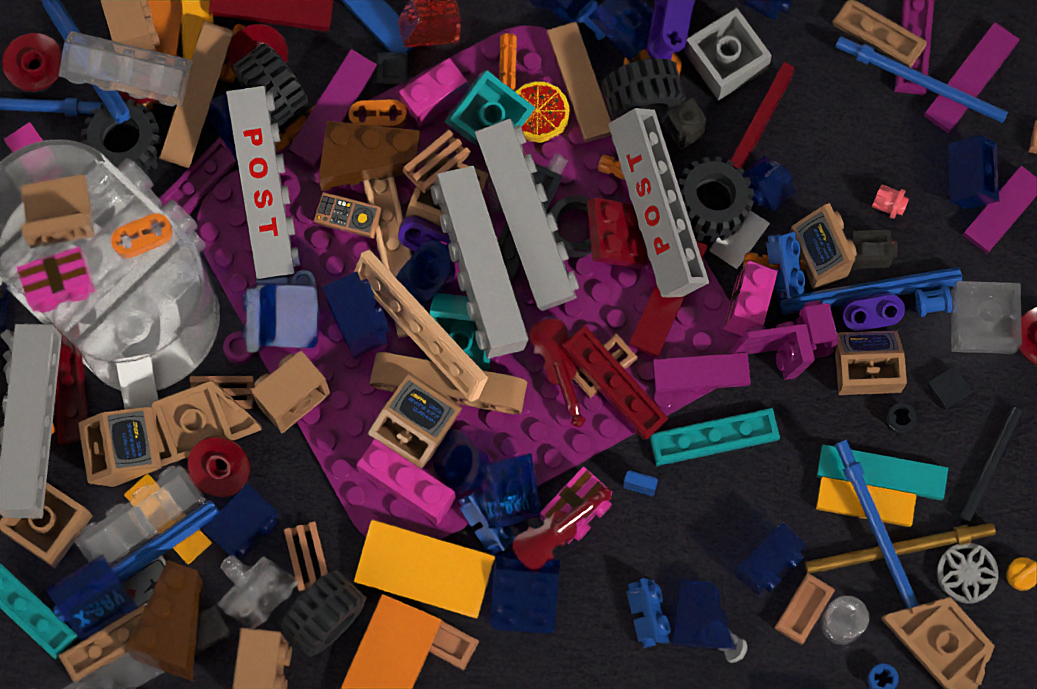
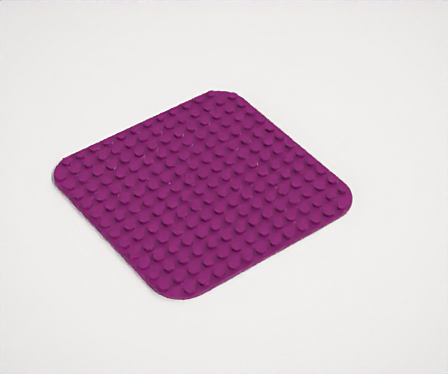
M537 26L511 27L450 57L467 80L468 89L477 76L486 70L499 79L500 36L504 33L515 34L517 36L515 91L525 84L538 81L548 82L558 87L566 96L569 104V118L563 132L558 136L550 138L549 141L532 142L526 140V143L522 144L525 155L531 154L534 163L563 176L546 212L547 214L557 201L572 195H581L591 199L596 197L633 204L629 197V189L625 179L615 177L614 173L608 175L598 170L602 155L615 157V161L619 160L616 147L612 142V135L587 143L584 142L547 36L548 29ZM439 64L408 79L407 84H399L370 100L400 101V90ZM600 89L601 94H602V97H603V100H604V103H605V106H606L607 111H608V114H609V110H608L607 102H606V99H605V95L603 94L602 90ZM457 103L419 128L407 114V123L401 129L420 131V153L450 130L453 133L454 139L458 138L462 142L461 146L464 149L467 147L471 151L470 155L461 163L474 166V168L489 174L482 194L496 239L498 240L507 220L481 148L468 141L444 122ZM393 109L390 115L383 116H389L390 121H396V117L399 115ZM363 110L360 111L359 116L355 117H358L360 122H365L368 115ZM348 114L343 120L345 123H350ZM291 143L281 151L276 149L277 155H283L285 173H280L282 186H288L290 204H285L287 217H293L295 235H290L292 248L297 247L299 252L300 266H295V273L307 270L314 275L317 283V298L313 300L320 309L319 320H315L312 309H306L303 312V322H299L296 316V309L300 301L296 300L295 292H290L291 296L259 300L239 169L223 177L206 194L197 216V236L204 256L245 330L252 337L255 348L270 375L279 368V363L283 358L291 353L296 355L299 351H302L326 379L330 395L298 420L297 424L352 523L365 537H367L371 520L374 519L444 540L470 525L459 509L461 504L458 500L468 494L471 495L481 485L485 492L490 495L520 486H526L529 493L636 433L600 391L589 399L574 380L571 382L580 405V414L585 417L586 421L580 428L571 425L572 416L567 410L560 386L548 382L546 370L543 369L545 364L543 356L533 353L534 347L530 342L529 333L531 328L537 323L547 319H558L565 324L568 338L585 324L603 345L617 334L637 356V360L625 370L666 416L716 388L656 393L653 360L730 354L729 350L742 337L723 329L730 300L704 258H702V262L709 283L685 296L658 358L629 346V342L656 285V277L648 255V265L640 269L592 261V253L584 257H569L564 263L567 271H573L578 281L579 289L575 290L577 298L544 311L538 308L524 267L521 265L513 282L512 289L528 341L522 351L491 358L489 372L519 377L528 382L522 413L508 414L460 405L463 408L432 458L421 469L455 492L456 500L437 525L360 474L357 468V463L375 439L368 432L382 409L395 393L374 388L369 384L376 353L385 352L427 359V355L410 336L398 338L394 319L353 275L362 252L370 250L381 261L375 235L374 238H369L318 225L314 222L323 192L368 204L363 181L356 185L350 186V184L331 187V190L321 191L319 172L322 155L313 168L287 152ZM445 144L436 153H441L445 148L449 146V144ZM454 151L447 158L453 159L458 153ZM426 161L418 167L417 172L425 166ZM406 175L394 177L403 219H405L416 185ZM578 209L565 212L558 222V232L561 237L572 243H581L590 238L588 213ZM410 228L414 232L419 231L417 228ZM443 241L437 242V243L440 244V245H446V244H447V243H445V242H443ZM411 250L423 306L429 314L434 292L467 296L466 290L462 291L459 286L457 274L460 270L457 261L453 262L451 260L446 263H438ZM287 274L288 278H292L294 276V274ZM616 344L609 352L613 354L620 347ZM624 354L617 361L620 363L628 356ZM583 373L580 375L582 379L586 377ZM592 382L588 384L590 388L593 386ZM513 464L521 469L516 478ZM499 468L506 472L502 482L500 481ZM484 472L492 477L487 486Z

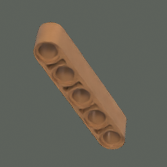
M207 21L203 22L159 159L186 168L190 167L233 30Z
M378 352L375 355L369 383L374 388L395 392L410 372L457 404L508 414L522 413L528 383L522 378L483 371L488 379L479 398L470 402L433 361L385 352Z

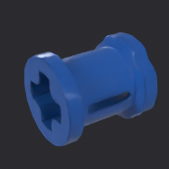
M595 0L587 3L576 17L578 23L586 24L595 33L597 40L605 37L616 23L614 17H608L597 7Z
M943 285L937 290L925 292L921 289L915 290V305L920 317H925L926 313L938 311L952 312V297L948 285Z

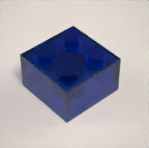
M356 271L322 287L327 305L353 359L387 344L385 333L389 332L388 322L380 306L374 308V305H376L374 292L367 278L361 280Z

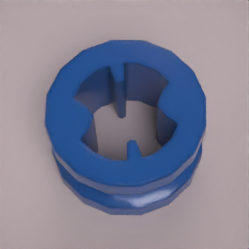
M879 664L869 672L867 682L870 689H895L899 677L894 667L889 664ZM885 671L889 674L887 678H891V684L887 683L881 688L877 685L879 680L875 681L874 677Z

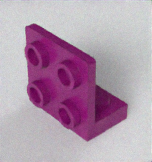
M784 322L777 325L776 328L766 330L765 326L749 328L729 350L730 354H755L777 350L776 364L778 369L782 371L784 380L797 378L815 361L807 325H795L794 322Z

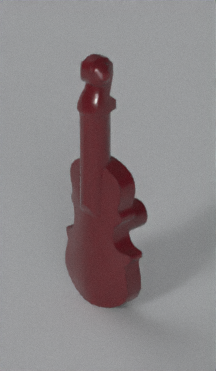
M558 319L541 321L534 325L529 333L530 342L534 347L533 353L543 356L545 361L543 369L546 370L548 382L560 386L567 410L572 416L570 423L572 426L580 428L586 419L580 414V405L571 382L577 370L572 360L559 347L568 339L566 326Z
M600 487L596 495L587 498L571 512L556 511L549 519L544 520L542 527L538 529L528 527L527 531L516 536L513 541V551L518 560L531 570L540 569L548 560H553V549L558 545L564 546L566 541L576 536V523L595 510L601 502L611 499L610 489Z

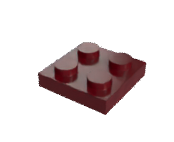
M596 197L588 200L592 261L638 269L647 266L646 244L638 226V219L633 204Z

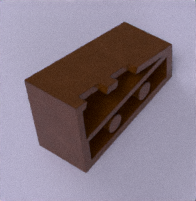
M327 121L319 172L321 191L331 190V187L350 184V186L360 184L359 182L376 178L381 180L405 175L403 167L420 154V131Z
M167 560L126 647L135 661L193 681L194 677L193 664L194 655L197 650L196 637L198 623H200L204 583L197 570Z

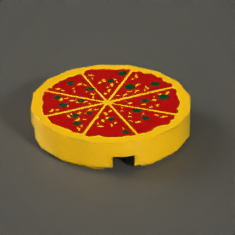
M535 81L525 84L515 91L535 107L521 127L526 140L545 142L563 132L568 123L569 104L566 96L558 87L548 82Z

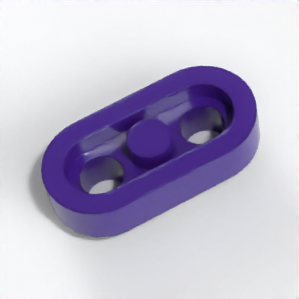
M418 216L407 217L401 222L398 238L403 246L438 263H446L452 260L449 253L450 237L448 233L443 232L441 227ZM410 228H417L419 231L414 232ZM443 241V242H445V243H447V244H446V245H440V244H438L437 242Z
M891 292L852 298L843 305L841 318L845 325L854 331L890 326L898 323L903 318L905 306L903 301ZM888 306H894L893 313L886 315L885 309ZM862 311L864 313L862 319L854 320V315L857 312Z

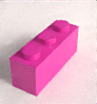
M374 439L357 463L360 474L437 525L456 500L453 490L376 439Z

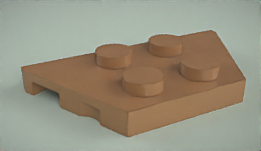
M214 380L154 401L151 406L161 467L189 457L193 447L207 437L221 436L233 441L262 430L261 424Z
M951 597L890 613L881 618L944 689H977L978 685H981L985 674L984 668L990 660L994 645Z

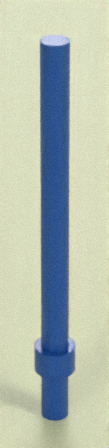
M840 36L836 44V48L856 56V60L866 65L868 63L876 65L1001 123L1004 122L1008 114L1005 110L875 52V48L865 43L861 46Z
M0 98V110L65 113V116L92 114L91 111L96 107L101 110L104 106L103 102L80 101L79 98H66L65 101Z
M847 440L835 444V447L845 467L842 471L846 480L852 483L906 609L919 606L862 476L865 474L860 462H856Z

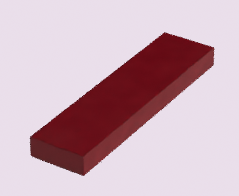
M210 0L209 15L329 32L333 0Z
M784 62L731 159L734 162L732 167L736 170L739 167L744 168L792 79L794 66Z
M696 241L701 258H703L707 245ZM656 284L629 342V346L658 358L685 296L662 297Z
M72 320L50 323L62 335L55 395L58 444L62 446L81 443L78 423L88 419L89 415L80 321Z
M585 324L559 346L643 441L647 440L669 419Z

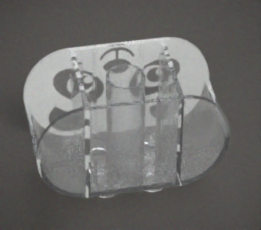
M46 140L27 145L16 150L0 162V278L8 290L42 324H54L62 335L61 342L64 345L70 346L74 355L75 353L78 356L81 355L82 362L101 381L114 389L121 391L116 363L137 361L149 356L151 357L156 390L164 389L185 378L199 366L209 353L217 335L220 317L215 288L199 255L206 247V244L195 232L198 228L195 221L173 200H170L160 209L163 206L162 202L150 190L154 186L152 181L129 158H126L120 165L115 167L99 151L79 142ZM85 175L95 237L30 248L22 236L21 224L26 223L21 186L70 176ZM154 213L163 214L168 218L173 233L171 239L166 244L128 259L120 257L113 249L111 236L117 228ZM158 223L153 224L151 232H154L156 236L161 235L163 227H160ZM128 235L122 237L123 243L120 245H124L126 249L132 247L131 241L134 239H129ZM80 246L86 256L97 292L89 294V297L83 301L71 302L69 300L57 304L58 307L49 312H33L27 304L16 267Z

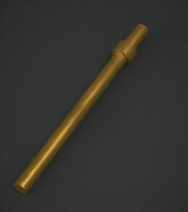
M993 523L973 527L962 525L954 527L953 531L892 543L896 554L902 555L955 543L959 546L970 544L971 540L993 536L996 533ZM878 546L806 561L805 568L806 572L811 574L883 559L884 556Z

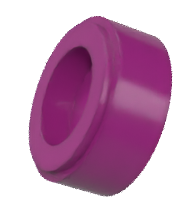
M245 332L231 333L223 344V350L227 359L234 364H245L255 355L254 341Z

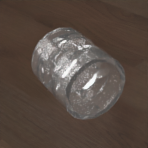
M843 596L837 598L823 614L821 627L824 635L836 644L854 642L866 629L869 622V613L866 606L855 597Z

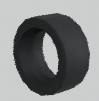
M572 195L557 201L549 211V213H553L557 227L560 217L569 210L578 209L588 213L587 201L591 198ZM558 230L553 231L557 243L563 242L569 257H584L592 253L590 238L581 243H572L563 239Z

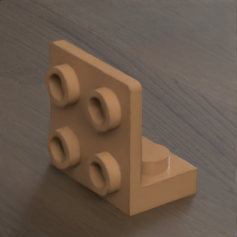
M85 175L70 176L21 186L26 223L21 224L22 236L30 248L95 237Z

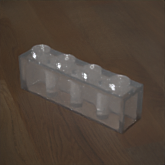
M70 31L64 42L59 77L67 78L68 81L75 84L89 83L97 85L98 88L104 91L118 90L126 92L131 97L138 99L147 97L159 100L161 104L167 106H182L187 94L193 60Z
M182 466L167 468L158 476L160 480L150 487L149 485L142 486L132 494L133 499L124 506L122 503L115 505L106 512L107 518L98 524L92 522L79 532L81 536L74 541L93 569H104V573L155 538L168 526L207 501L185 468Z

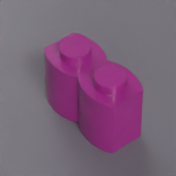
M821 300L804 304V308L799 312L800 317L796 320V325H807L814 358L829 356L835 351L834 346L838 344L830 304H823Z

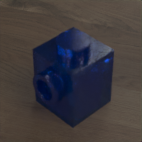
M763 156L742 175L743 178L749 177L751 181L749 188L754 191V196L751 200L756 205H763L773 211L785 204L787 199L796 192L791 182L793 178L789 170L766 156Z

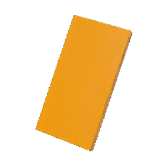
M372 519L354 582L478 618L495 555Z

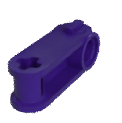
M695 0L654 1L655 7L647 43V53L650 58L671 60L674 52H679L685 47Z

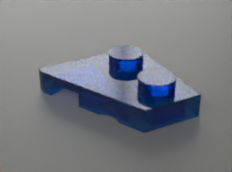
M681 580L673 644L677 646L736 650L735 640L732 639L726 623L728 619L720 605V596L716 584L709 581Z

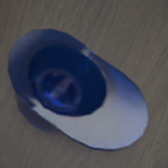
M429 240L422 243L415 251L413 256L401 268L396 279L423 306L435 293L448 289L453 283L456 273V262L452 261L444 244L439 241Z
M449 430L433 455L434 469L438 476L456 494L464 493L466 490H476L483 484H486L484 472L489 475L490 459L484 451L477 448L462 432Z

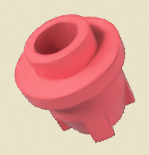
M881 184L872 207L890 214V218L894 219L896 214L903 215L909 198L904 197L906 190L901 189L898 191Z

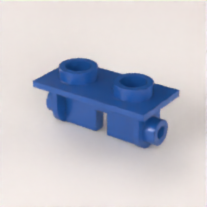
M795 232L781 236L780 234L768 236L769 242L766 243L769 264L780 263L781 268L773 269L778 271L773 292H777V298H792L805 293V276L801 271L799 260L800 245L796 240Z
M481 485L471 495L468 494L458 500L461 504L459 509L470 526L478 522L482 523L483 527L477 529L475 534L484 546V549L494 555L500 550L504 551L515 538L512 528L506 520L490 521L487 506V496L490 494L485 492Z
M645 578L640 579L641 583L629 584V591L626 593L631 613H644V617L633 620L638 642H642L643 648L656 645L655 641L670 643L668 638L670 625L667 617L662 614L660 606L662 593L659 586L655 584L654 580Z

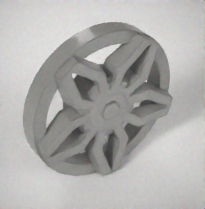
M973 543L960 546L957 544L949 548L941 557L937 567V578L942 590L953 600L967 604L976 603L985 599L995 589L998 581V566L994 557L983 546ZM971 549L972 551L967 555V560H965L964 555L957 550ZM979 552V561L976 563L972 561V557ZM951 554L959 558L961 562L956 564ZM984 557L989 562L991 570L986 567L980 568L984 562ZM947 559L950 567L955 570L948 572L944 576L943 567ZM984 572L992 576V578L983 579L981 578V573ZM951 576H954V577H955V580L957 581V582H951V583H946V582H945V581H947ZM978 583L982 585L990 584L989 588L978 596ZM962 585L965 597L954 593L950 588ZM969 586L974 587L973 597L967 588Z

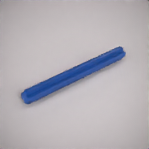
M42 0L43 7L114 121L119 124L123 121H128L130 119L128 107L60 0Z
M958 267L803 293L792 298L784 297L779 299L778 305L781 315L799 313L804 308V304L816 300H821L823 304L829 303L830 307L844 305L852 298L884 292H891L898 296L915 293L917 289L927 291L939 289L943 285H948V287L961 284L962 274Z
M211 500L205 502L102 573L100 581L98 578H95L83 587L82 592L79 589L66 598L64 603L60 602L54 606L53 610L60 621L66 622L71 618L68 614L71 608L113 582L121 584L211 522L220 514L217 506Z

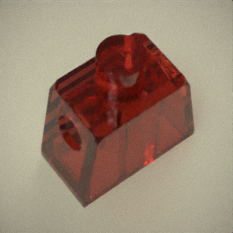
M409 0L398 19L403 46L412 47L460 42L461 19L457 1Z

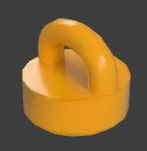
M1026 557L1014 560L1006 571L1009 584L1014 589L1020 591L1033 588L1037 584V562Z

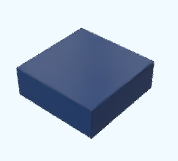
M629 470L626 473L623 488L654 497L658 480L655 477Z

